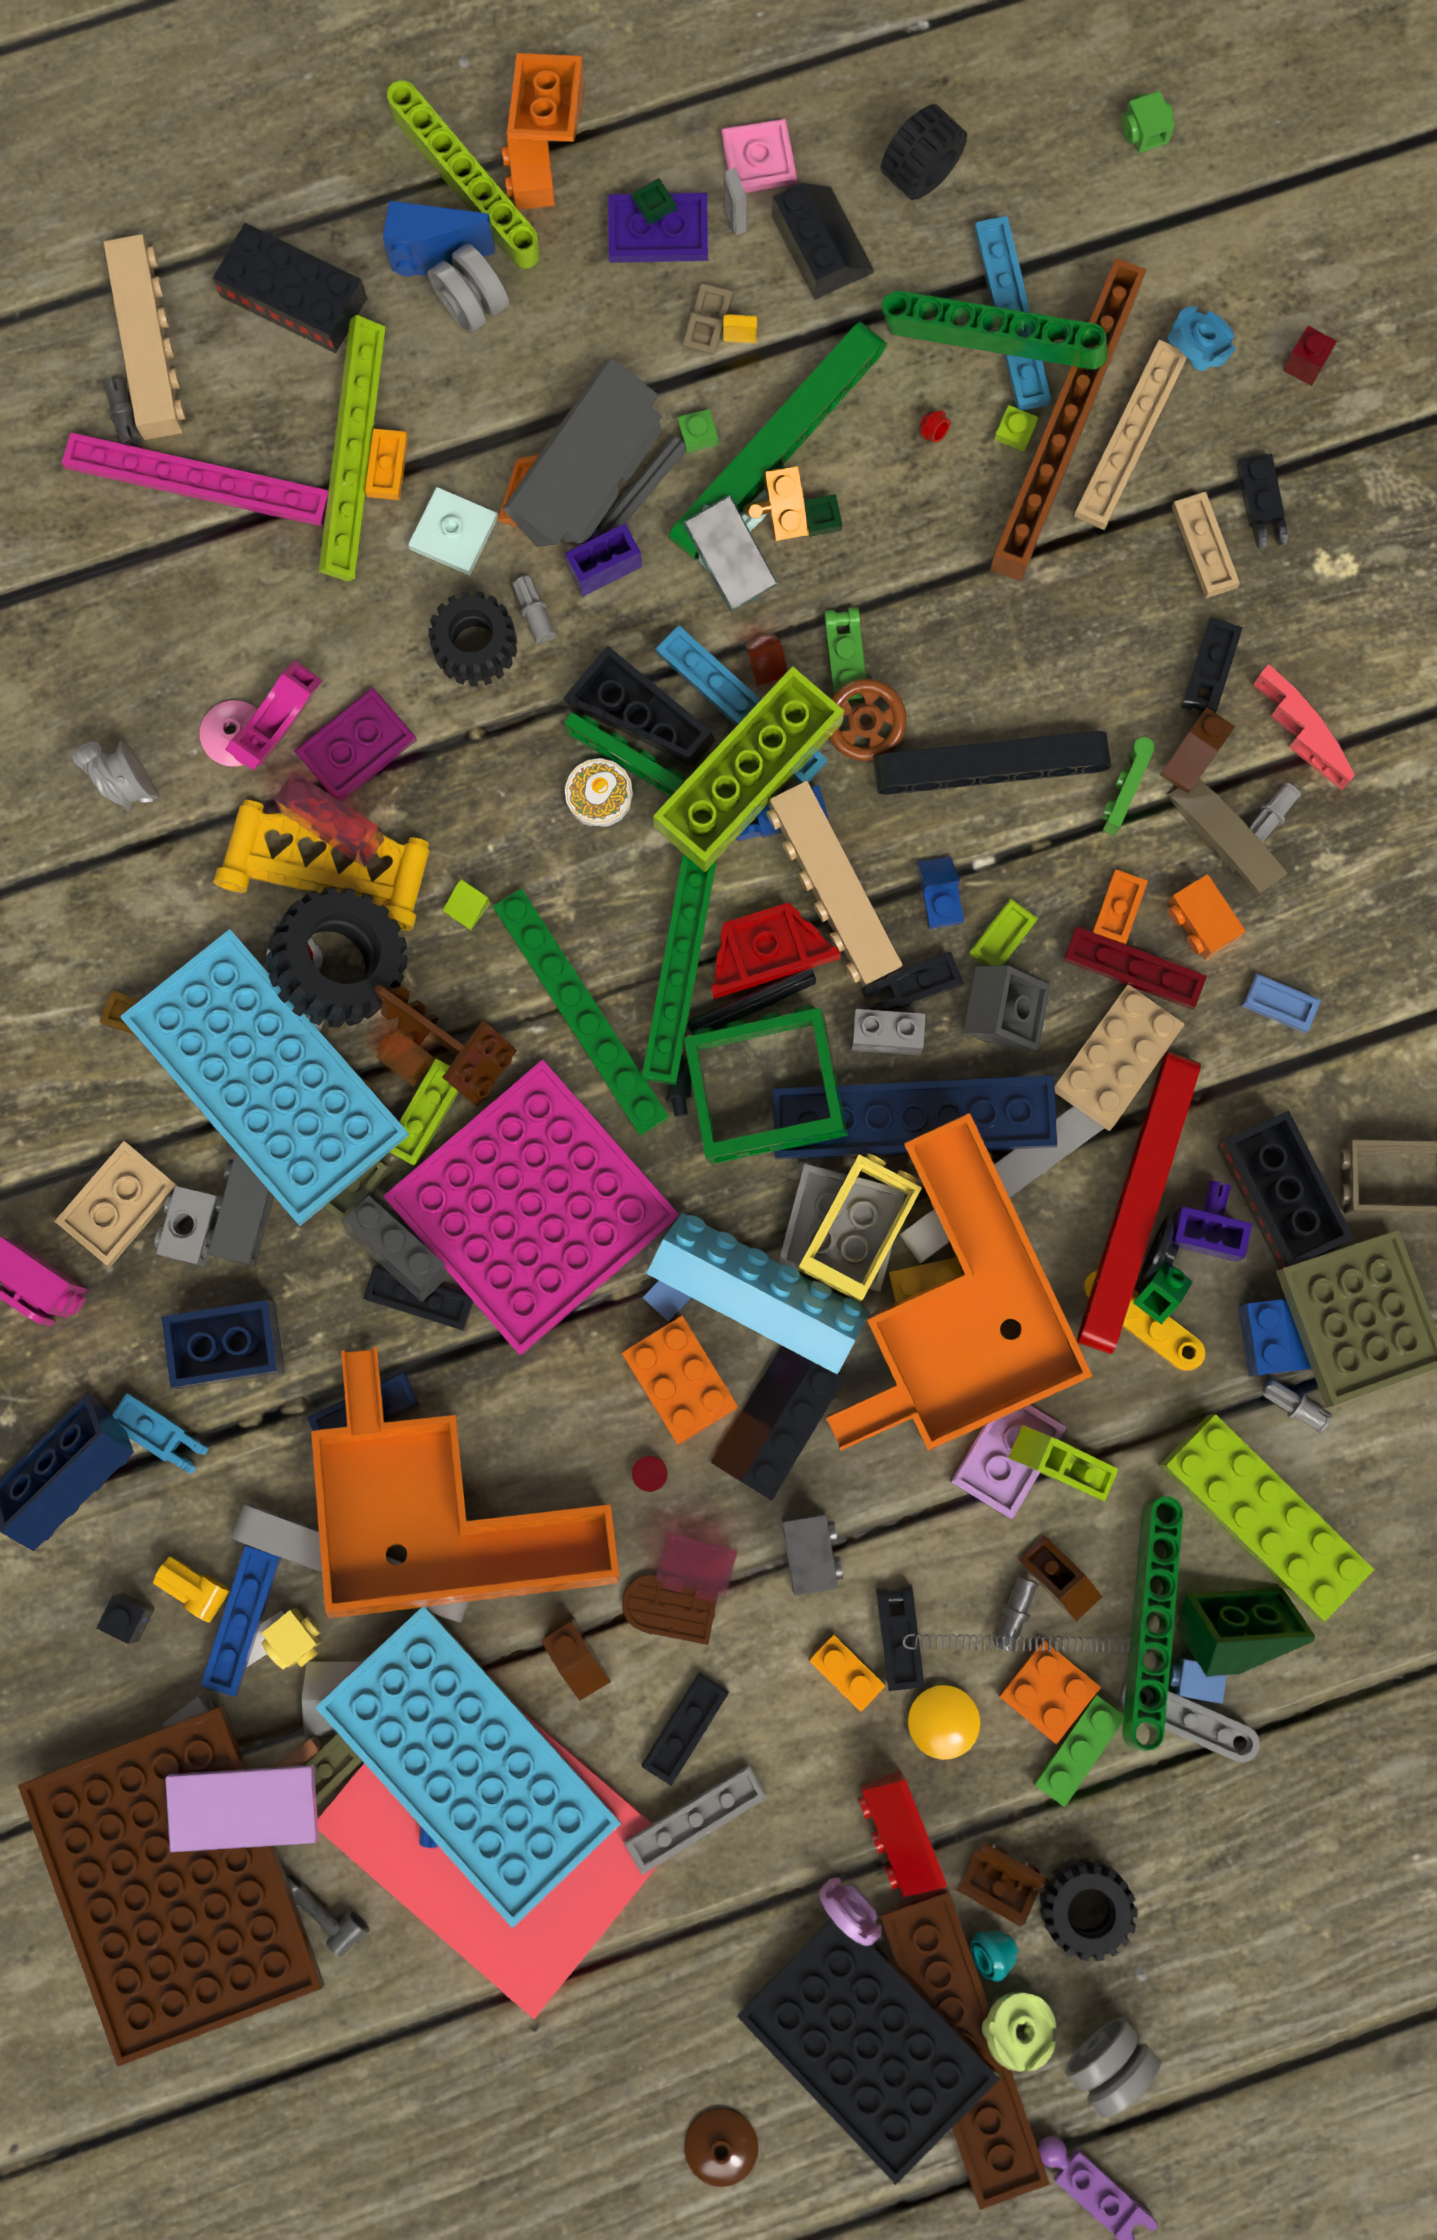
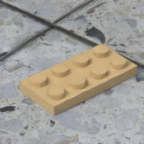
M1128 984L1056 1083L1055 1093L1110 1131L1185 1024Z

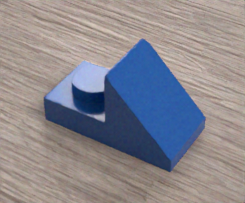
M952 857L917 862L929 929L963 924L964 918L958 891L960 879Z

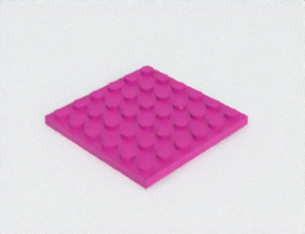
M541 1060L383 1196L424 1245L445 1264L449 1274L520 1356L670 1227L680 1216L544 1060Z

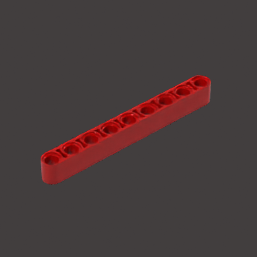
M1166 1052L1162 1060L1077 1336L1078 1344L1110 1355L1113 1354L1117 1346L1200 1073V1062L1170 1052Z

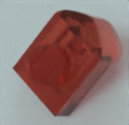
M755 633L746 645L755 684L761 685L781 679L788 672L782 643L772 633Z

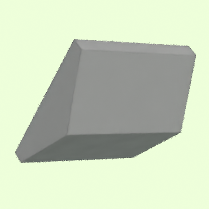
M309 1661L306 1664L302 1693L304 1735L336 1736L338 1734L315 1707L363 1663L362 1661Z

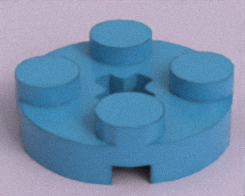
M1187 307L1178 314L1172 323L1171 331L1168 334L1169 342L1173 346L1178 347L1190 359L1192 366L1200 371H1206L1208 367L1224 365L1236 347L1231 342L1235 337L1232 329L1220 316L1211 311L1204 315L1196 312L1199 307Z

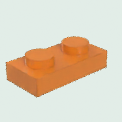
M1115 869L1093 933L1126 945L1148 880Z

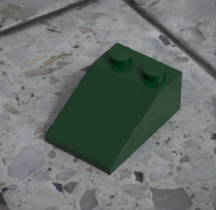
M1283 1588L1186 1594L1176 1625L1177 1630L1206 1677L1241 1674L1310 1644L1315 1639V1634Z

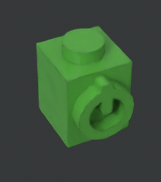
M1161 91L1152 94L1143 93L1136 96L1133 100L1129 101L1127 112L1121 114L1124 137L1128 144H1135L1138 154L1168 144L1175 126L1173 110L1169 102L1165 103Z

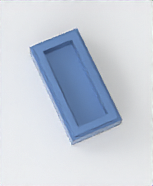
M1256 973L1242 1007L1307 1033L1321 1000Z

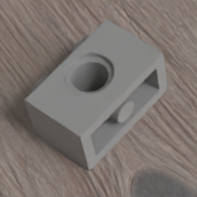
M855 1009L851 1051L920 1056L924 1046L926 1014Z
M175 1186L174 1192L169 1193L165 1201L164 1213L167 1214L164 1227H160L156 1233L154 1242L155 1247L158 1248L156 1254L165 1258L205 1267L209 1248L206 1247V1238L209 1229L215 1227L218 1214L215 1213V1206L218 1197ZM192 1217L194 1221L192 1231L182 1235L179 1230L181 1221L184 1218Z

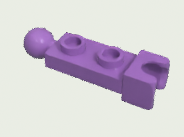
M1048 2136L1040 2141L1038 2151L1042 2163L1047 2167H1058L1060 2169L1053 2177L1055 2182L1113 2233L1118 2240H1135L1131 2232L1133 2227L1139 2224L1144 2225L1151 2231L1157 2229L1158 2223L1154 2216L1126 2193L1078 2148L1069 2157L1066 2155V2146L1061 2139L1055 2136Z

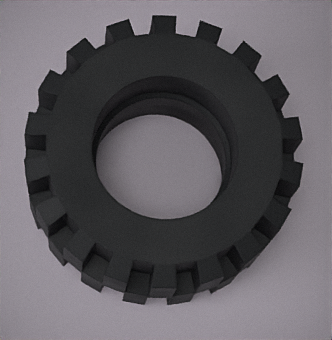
M931 104L911 116L892 138L882 159L881 173L910 200H918L937 188L953 170L964 151L968 136L967 132L938 105Z
M469 591L461 592L462 598L456 599L455 595L449 597V604L447 606L441 603L437 607L439 616L432 615L430 620L432 628H429L428 632L431 641L430 645L439 668H443L447 677L451 679L454 676L456 682L464 685L465 680H469L470 686L478 687V681L484 680L485 685L492 683L491 677L496 676L500 679L504 676L503 668L510 669L513 665L511 657H516L517 637L511 616L508 615L506 607L503 604L498 606L497 599L490 595L486 600L483 592L476 591L475 597H470ZM479 626L493 633L488 645L479 651L465 652L454 646L457 636L469 627Z
M1080 1859L1078 1863H1074L1071 1860L1065 1863L1066 1867L1062 1870L1057 1867L1052 1872L1054 1877L1051 1881L1047 1879L1044 1886L1046 1889L1045 1893L1040 1895V1903L1042 1904V1909L1040 1910L1041 1918L1054 1942L1072 1957L1077 1955L1080 1960L1089 1961V1957H1094L1096 1961L1105 1960V1954L1110 1953L1112 1957L1119 1952L1116 1948L1121 1944L1124 1947L1127 1946L1130 1942L1127 1936L1129 1932L1134 1933L1137 1926L1133 1921L1134 1917H1138V1909L1134 1906V1901L1136 1900L1133 1892L1128 1887L1129 1885L1115 1870L1097 1860L1090 1862L1089 1859ZM1086 1889L1100 1890L1108 1900V1911L1104 1920L1098 1926L1091 1929L1074 1927L1068 1919V1907L1073 1897Z

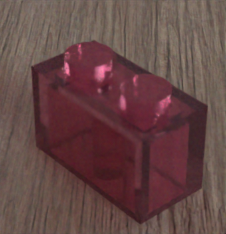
M668 1532L656 1580L661 1581V1587L682 1592L683 1588L697 1591L696 1596L701 1599L717 1602L718 1597L723 1599L726 1597L738 1551Z

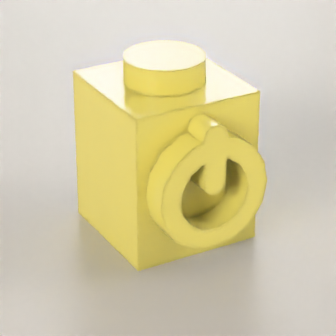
M295 1608L289 1610L261 1633L265 1638L261 1644L272 1661L282 1670L296 1663L303 1667L318 1655L315 1648L322 1643L318 1637L321 1631L311 1617L307 1616L304 1618L298 1609Z

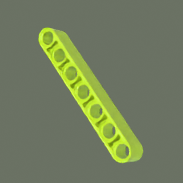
M404 80L392 83L388 88L387 98L394 121L470 211L489 214L493 238L511 261L521 268L534 266L540 258L538 237L535 229L414 85ZM402 102H408L405 105H400ZM423 125H428V127H426V128H423V129H420V128H419V127H421V126H423ZM442 149H449L446 152H438ZM461 173H469L466 176H458ZM482 196H488V197H489V198L486 199V200H482V201H481V200H478V199H479L480 197H482ZM502 220L510 221L507 224H498ZM522 244H529V245H530V246H529L528 248H526V249H520V248H518V246H520V245H522Z

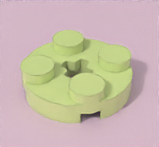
M1011 1992L1002 1996L994 2003L988 2018L982 2024V2033L987 2039L991 2054L999 2064L1013 2071H1032L1042 2067L1054 2052L1056 2042L1052 2041L1053 2028L1056 2029V2020L1050 2007L1040 1997L1024 1992ZM1025 2023L1026 2028L1023 2032L1026 2038L1023 2041L1016 2037V2027L1018 2024L1022 2025Z

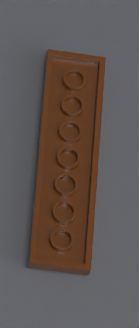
M949 1890L880 1913L899 1970L1001 2074L1000 2080L952 2128L979 2209L993 2206L1050 2185L1012 2072L995 2060L989 2050L987 2039L982 2033V2024L988 2018L990 2008Z

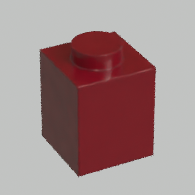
M1308 325L1293 349L1283 371L1312 386L1337 341Z

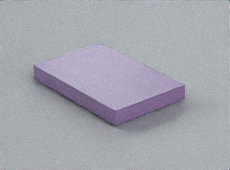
M1031 1405L984 1425L950 1481L1012 1520L1040 1474L1008 1458L1021 1426L1024 1425L1060 1440L1067 1428Z

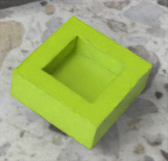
M1008 405L994 440L1025 452L1039 417Z

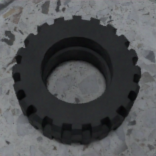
M325 887L320 894L315 890L305 894L301 901L297 900L284 914L274 928L275 931L267 945L270 952L266 956V967L269 969L273 968L269 979L273 987L279 986L281 989L277 996L283 1003L290 1001L295 1006L292 1010L293 1013L299 1017L305 1013L311 1016L309 1022L317 1025L326 1020L329 1027L340 1028L344 1022L352 1026L359 1024L364 1018L369 1019L382 1006V1001L374 991L376 986L380 984L389 989L399 987L404 979L402 973L407 968L408 957L402 955V953L407 949L405 938L399 937L397 934L401 930L396 919L391 921L388 918L387 914L390 911L383 904L380 907L373 904L374 897L366 893L359 897L355 895V889L344 887L340 893H337V888ZM325 931L335 932L349 938L359 948L364 958V978L360 982L353 984H342L326 978L316 969L310 959L308 952L309 938L315 933Z

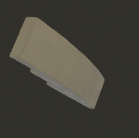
M1201 779L1196 782L1189 794L1178 787L1167 796L1210 850L1213 847L1233 873L1238 871L1257 897L1288 874L1242 819Z

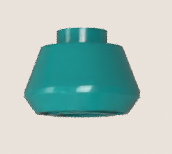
M981 1931L974 1935L970 1949L977 1969L989 1980L997 1982L1003 1980L1016 1964V1956L1018 1955L1016 1942L1010 1935H1006L1002 1931Z

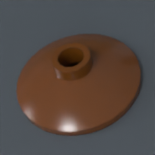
M716 2108L706 2111L698 2116L688 2129L684 2149L686 2161L694 2175L706 2184L717 2187L737 2184L748 2176L756 2163L758 2156L756 2132L751 2123L742 2114L734 2110ZM717 2146H726L728 2154L725 2157H718L714 2152Z

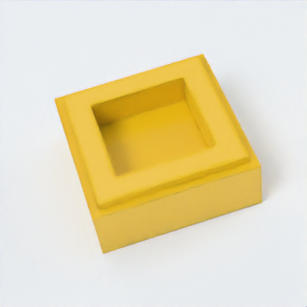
M724 315L723 342L756 343L757 316Z

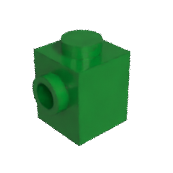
M1164 1262L1159 1270L1145 1282L1133 1304L1162 1325L1181 1304L1193 1281L1186 1277L1179 1268Z

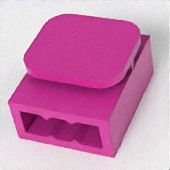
M0 1236V1281L3 1282V1286L0 1285L1 1300L34 1322L50 1327L56 1322L51 1315L68 1318L70 1314L75 1315L82 1308L86 1300L83 1296L87 1292V1288L22 1243Z

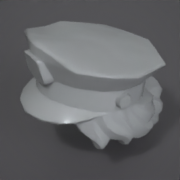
M120 740L116 751L110 754L105 753L100 744L94 741L81 745L73 753V763L89 776L99 793L114 803L124 806L126 812H131L133 803L137 800L144 803L154 802L155 799L159 798V793L149 779L143 764L132 748L124 741Z

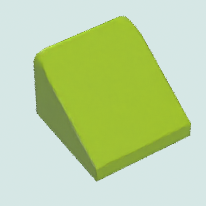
M460 879L443 912L471 931L491 903L487 896Z

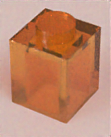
M398 1030L393 1036L388 1034L377 1048L379 1053L376 1058L411 1087L417 1084L434 1062L429 1053Z

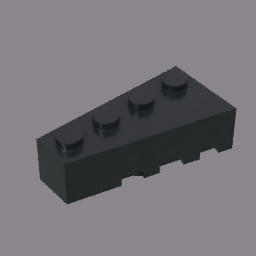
M608 645L564 697L569 707L692 766L699 761L715 742L712 731Z

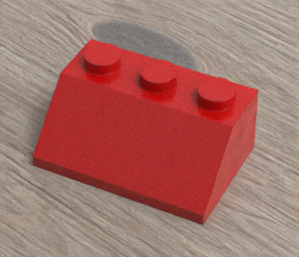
M901 1770L860 1786L863 1796L857 1799L865 1819L873 1817L877 1831L872 1832L871 1835L878 1853L886 1852L891 1866L886 1867L885 1871L892 1889L900 1887L905 1897L947 1887L948 1885Z

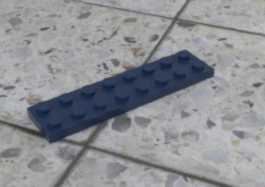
M1054 1075L839 1086L848 1136L775 1151L774 1157L776 1160L851 1157L858 1156L859 1154L867 1156L868 1153L872 1155L909 1154L905 1147V1142L967 1113L971 1114L987 1150L1057 1147ZM825 1086L773 1089L774 1130L831 1118Z

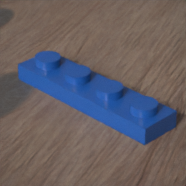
M249 1545L245 1546L201 1687L233 1697L238 1696L281 1557Z

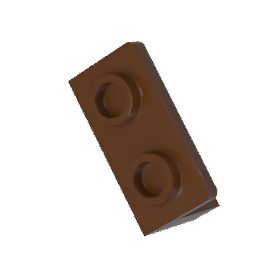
M982 1843L972 1851L956 1891L1021 1927L1026 1923L1038 1891L1045 1886L1047 1878L1039 1874V1870L1032 1864L1018 1862L1007 1856V1852L1000 1846L992 1843Z

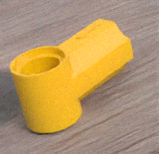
M169 1556L161 1565L152 1582L184 1603L183 1607L188 1612L209 1623L230 1592L229 1588L208 1575H200L173 1556Z

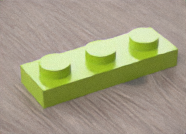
M435 1059L399 1121L409 1136L389 1152L414 1167L419 1163L459 1093L442 1078L450 1066L438 1059Z

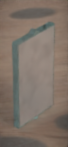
M730 495L711 506L704 505L701 512L682 522L730 612L750 600L752 602L757 601L760 594L778 584Z

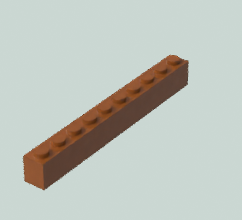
M1115 258L1089 323L1100 325L1104 329L1108 346V359L1105 364L1096 369L1071 366L994 554L990 570L1022 582L1140 291L1147 269ZM1090 345L1086 348H1094L1097 345Z

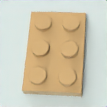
M123 1141L54 1222L106 1266L111 1267L165 1204L168 1194L173 1193L175 1186L179 1187V1185L130 1144Z

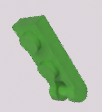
M858 607L848 608L847 612L835 613L834 609L824 610L833 695L838 689L851 681L866 679ZM849 625L848 634L837 635L836 626ZM859 693L850 697L848 702H865L862 694Z
M1146 737L1137 739L1129 752L1128 758L1132 765L1129 771L1122 769L1114 787L1120 790L1116 801L1109 799L1101 818L1107 821L1102 830L1103 832L1113 836L1118 832L1154 752V743L1151 739Z

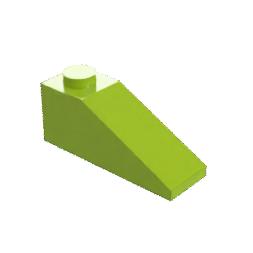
M1024 1425L1021 1426L1008 1457L1017 1463L1104 1502L1119 1470L1054 1437Z

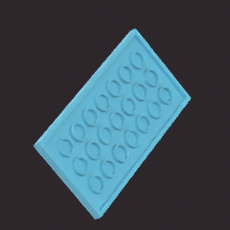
M229 929L120 1017L296 1223L301 1226L406 1139L409 1134L313 1023L309 1022L306 1015L303 1013L299 1017L292 1012L295 1006L290 1001L283 1003L277 996L281 991L280 987H273L271 985L270 974Z
M427 1607L419 1609L315 1707L512 1928L621 1824L617 1816Z

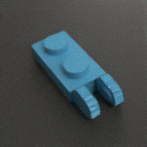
M130 1393L125 1394L112 1414L116 1421L126 1430L131 1440L162 1460L170 1461L190 1474H193L197 1467L189 1459L174 1452L180 1442H183L191 1450L205 1455L209 1449L205 1444L187 1434V1430Z

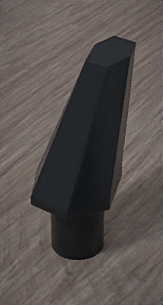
M689 1064L679 1067L676 1085H671L665 1098L666 1101H672L674 1117L688 1115L686 1099L691 1097L692 1083Z

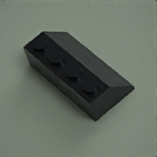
M781 1346L711 1463L772 1501L846 1377L840 1373L837 1375L798 1353Z

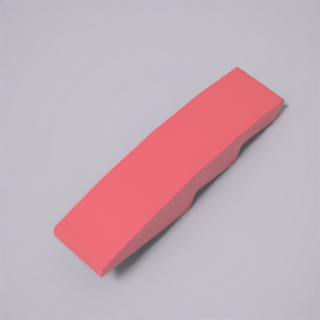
M1268 664L1258 676L1253 686L1278 705L1271 717L1296 736V739L1289 748L1343 790L1355 775L1340 745L1318 713L1297 689Z

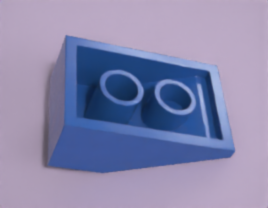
M389 201L383 241L392 272H397L406 277L414 275L426 276L428 271L442 260L453 265L452 253L465 243L472 245L483 257L495 254V243L488 213Z
M1286 1299L1248 1303L1238 1307L1249 1377L1312 1369Z

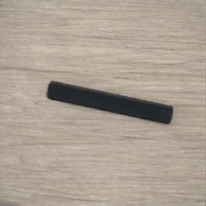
M810 968L782 977L688 1021V1028L692 1036L695 1030L702 1028H712L714 1031L816 983V976Z

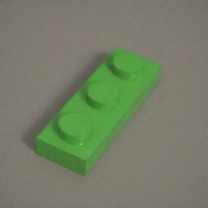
M1095 1694L1033 1784L1065 1807L1122 1724L1124 1714Z

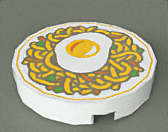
M602 758L587 760L578 765L568 776L565 786L566 803L572 815L583 824L601 827L611 826L620 821L630 810L633 797L632 783L626 771L615 762Z

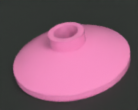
M238 700L225 701L210 709L202 720L199 732L200 742L206 754L213 761L221 765L230 767L242 766L243 764L239 763L225 748L258 709L247 702ZM229 725L237 726L233 734L225 733Z

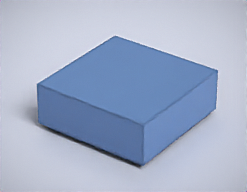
M658 1281L643 1297L668 1322L692 1298L661 1281Z

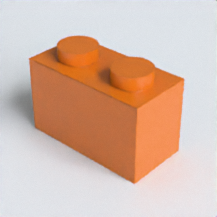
M507 138L508 146H502L504 167L511 168V176H505L507 196L514 197L515 206L518 210L555 206L548 140Z
M1208 874L1174 894L1167 902L1170 918L1177 926L1181 925L1188 935V945L1195 954H1201L1204 960L1234 943L1246 932Z

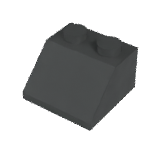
M1008 965L976 966L963 1033L986 1043L1039 1052L1050 984Z

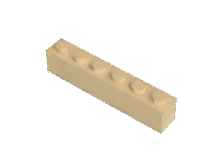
M143 234L104 241L136 427L144 440L183 433L181 420L186 419V413L182 400L177 399L176 389H180L181 386L177 370L171 367L170 362L171 358H175V352L171 338H166L165 328L170 327L165 307L160 306L159 298L164 297V291L160 277H155L154 267H159L154 246H148Z
M808 781L771 798L768 804L770 810L766 811L767 817L775 830L781 829L786 839L782 842L783 848L791 861L797 860L802 870L798 872L799 879L806 891L812 889L817 899V902L814 903L815 910L822 922L828 920L833 930V933L829 934L831 941L839 949V952L844 951L849 961L845 966L854 983L860 982L863 988L899 970L903 965Z

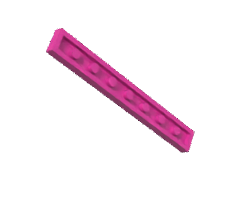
M70 433L62 460V465L68 470L323 527L329 490L75 433Z

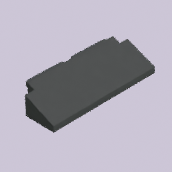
M612 358L605 359L502 508L536 547L558 545L562 537L566 542L586 543L619 494L617 487L619 480H628L661 432L659 421L663 416L651 408L659 395Z

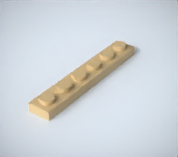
M1158 340L1076 509L1074 517L1105 530L1188 358L1177 347Z

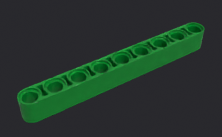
M862 322L857 323L678 520L668 538L694 560L699 559V555L702 552L686 522L730 497L738 514H740L744 506L750 503L765 486L763 472L781 469L879 360L886 349L887 342Z

